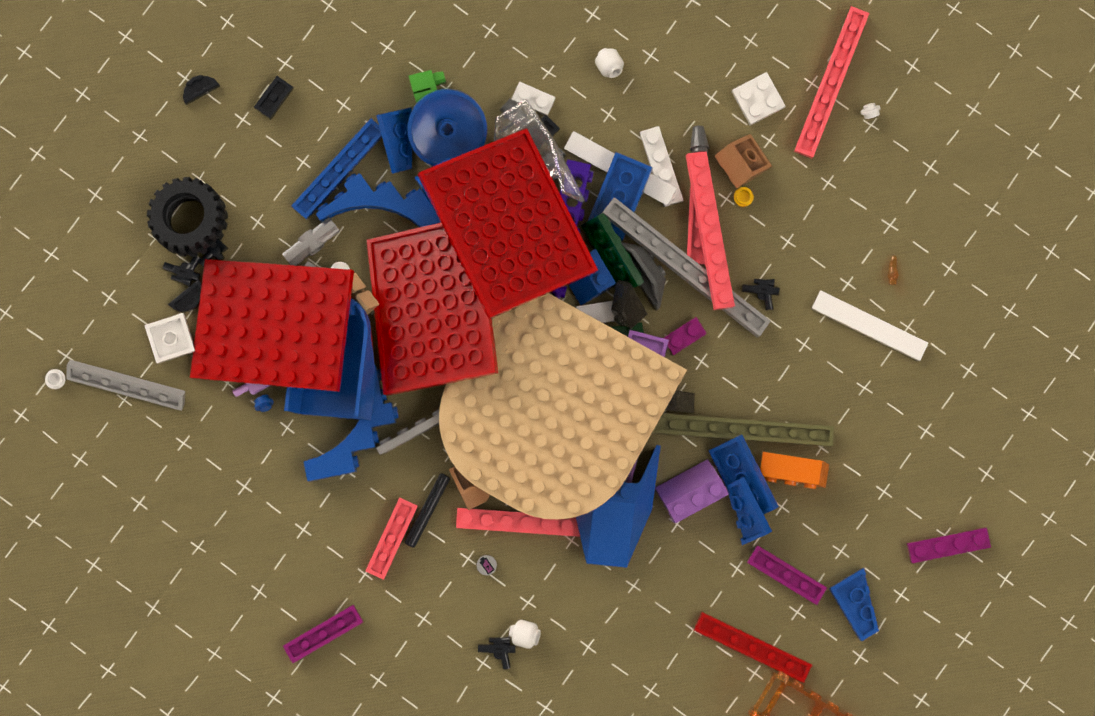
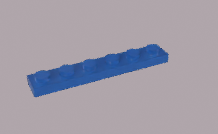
M372 118L291 205L306 220L382 138L380 127Z

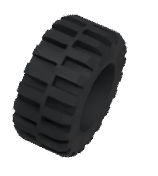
M184 177L183 181L175 178L172 179L173 183L170 185L167 182L162 185L163 189L161 191L157 189L154 193L155 199H150L148 204L151 210H147V217L150 219L147 224L148 228L152 230L151 234L168 251L184 257L187 254L195 257L198 255V252L205 254L208 252V247H216V240H222L224 236L222 230H226L228 225L225 222V219L228 218V212L225 210L224 201L210 185L203 183L202 180L197 178L192 180L190 177ZM198 201L204 207V218L200 226L187 234L175 232L171 226L174 210L184 202Z

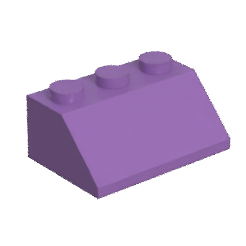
M708 459L655 488L674 523L729 495L722 480Z

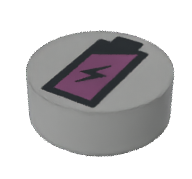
M484 555L477 561V569L482 575H491L497 568L496 560L490 555Z

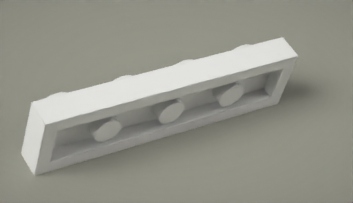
M659 126L641 131L640 136L650 166L653 167V175L677 188L668 206L683 202V197Z

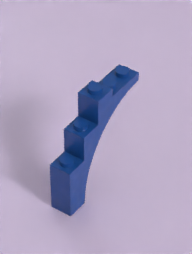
M360 173L357 175L352 174L345 180L344 186L348 190L346 193L344 191L340 192L334 197L335 200L333 202L323 204L317 209L319 212L316 213L319 220L323 222L328 217L331 219L336 215L351 210L380 209L396 213L412 221L418 227L441 223L434 207L421 189L417 191L413 189L406 194V199L403 200L390 181L380 183L376 187V191L373 192Z
M376 365L371 420L359 419L355 428L346 439L334 449L319 457L304 461L307 481L311 482L357 472L356 468L359 467L358 456H354L353 452L377 448L376 443H379L378 432L374 431L373 428L396 424V419L399 418L397 406L393 407L392 403H384L387 400V396L383 395L380 383L382 381L381 369H378Z

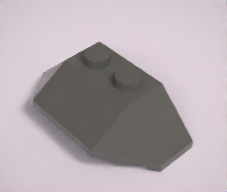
M621 242L625 250L631 255L636 269L642 275L644 283L639 285L640 289L655 311H657L661 307L666 281L664 269L660 265L657 266L653 261L655 257L641 245Z

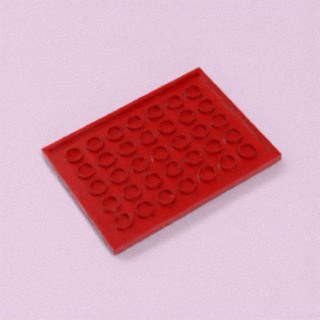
M527 128L418 173V177L488 319L598 271Z
M442 223L368 239L367 249L372 295L379 303L374 309L383 395L389 396L498 374L492 318L488 319Z
M205 259L194 341L195 351L192 356L190 378L340 392L354 270Z

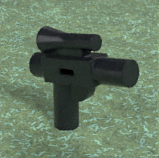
M220 239L216 240V247L212 248L210 246L207 248L208 252L199 261L203 267L205 259L212 260L215 257L216 260H223L225 258L222 253L229 248Z
M195 256L190 263L184 262L180 266L165 262L163 270L177 274L176 276L172 275L171 280L190 287L192 280L197 281L200 278V274L194 272L201 258Z
M754 279V284L758 285L743 284L742 292L757 294L758 299L764 300L765 310L768 311L773 310L772 295H779L780 288L774 287L775 279Z
M510 636L489 638V643L494 644H478L479 653H494L496 659H501L503 670L511 668L508 653H515L516 645H510Z

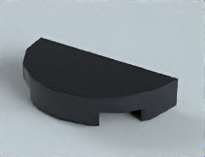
M198 75L191 78L186 83L183 99L185 104L188 105L220 87L219 83L209 76Z
M198 279L168 305L180 312H190L196 309L200 302L201 281Z

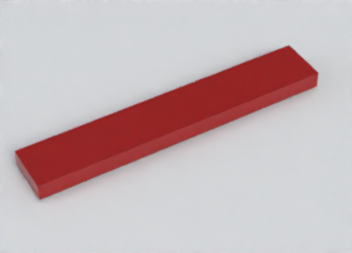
M701 612L693 629L803 683L812 667V664Z

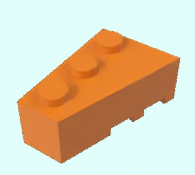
M763 452L760 470L766 482L776 483L777 480H782L785 485L796 486V483L804 484L805 488L816 489V486L826 488L828 463L821 460Z

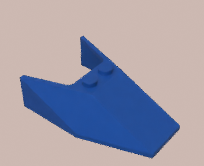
M656 445L653 449V454L639 483L624 482L621 488L607 502L587 514L576 517L586 564L627 568L652 511L661 445Z

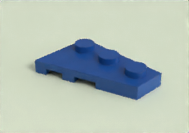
M412 107L377 115L392 174L412 169V147L409 142L407 129Z
M742 477L726 485L732 509L737 513L738 520L736 524L737 528H741L743 538L740 540L742 545L772 532L745 478Z
M864 568L829 588L859 641H863L879 631Z

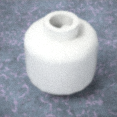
M604 48L598 52V56L595 59V64L604 77L615 78L623 71L624 61L616 49Z
M525 620L517 621L515 625L511 626L509 631L512 643L527 649L537 645L541 635L537 624Z

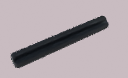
M443 473L439 474L405 540L406 545L413 548L417 545L450 481L449 476Z

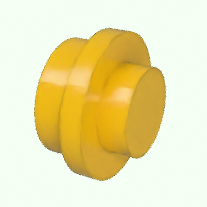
M740 187L734 193V201L740 207L749 206L754 199L753 192L747 187Z

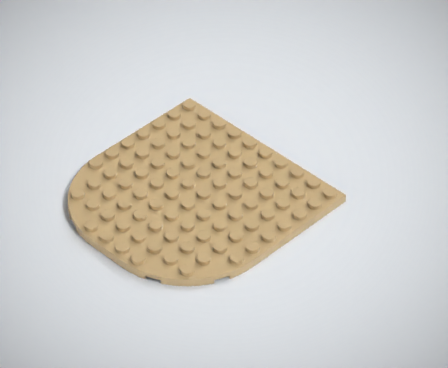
M548 293L492 318L498 374L446 384L441 398L439 425L441 438L450 460L469 482L522 513L538 518L557 520L587 514L615 495L630 474L684 378L687 369Z

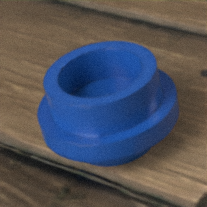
M262 395L255 399L254 408L256 411L266 412L272 408L274 401L269 395Z

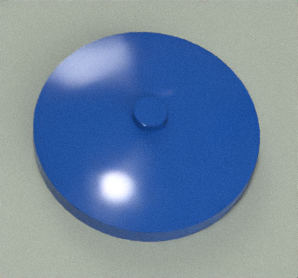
M440 89L428 93L415 104L408 119L407 129L411 147L420 159L431 166H435L448 157L453 159L482 147L486 141L487 122L482 108L471 96L458 90Z

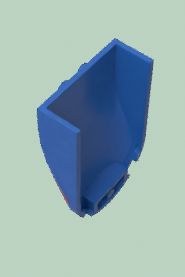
M351 298L340 392L287 387L284 411L302 415L371 420L375 389L371 325L365 309L353 298Z

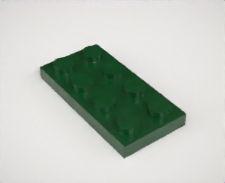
M604 212L581 225L594 250H597L616 282V287L620 294L644 283L640 271L636 269L632 262L631 255L623 247L621 238L613 230L611 222Z

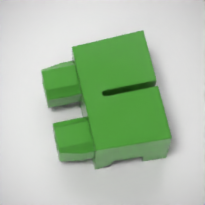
M432 70L408 76L416 103L428 93L436 91V86L446 83L443 71L432 73Z

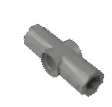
M328 217L316 228L310 229L301 235L298 242L282 253V255L290 265L297 266L309 255L312 256L324 247V243L339 233L340 230Z

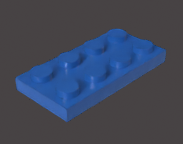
M615 152L588 221L600 215L614 197L635 213L653 167ZM611 222L613 230L623 241L626 234Z
M742 434L709 450L725 485L744 477L763 514L779 507Z

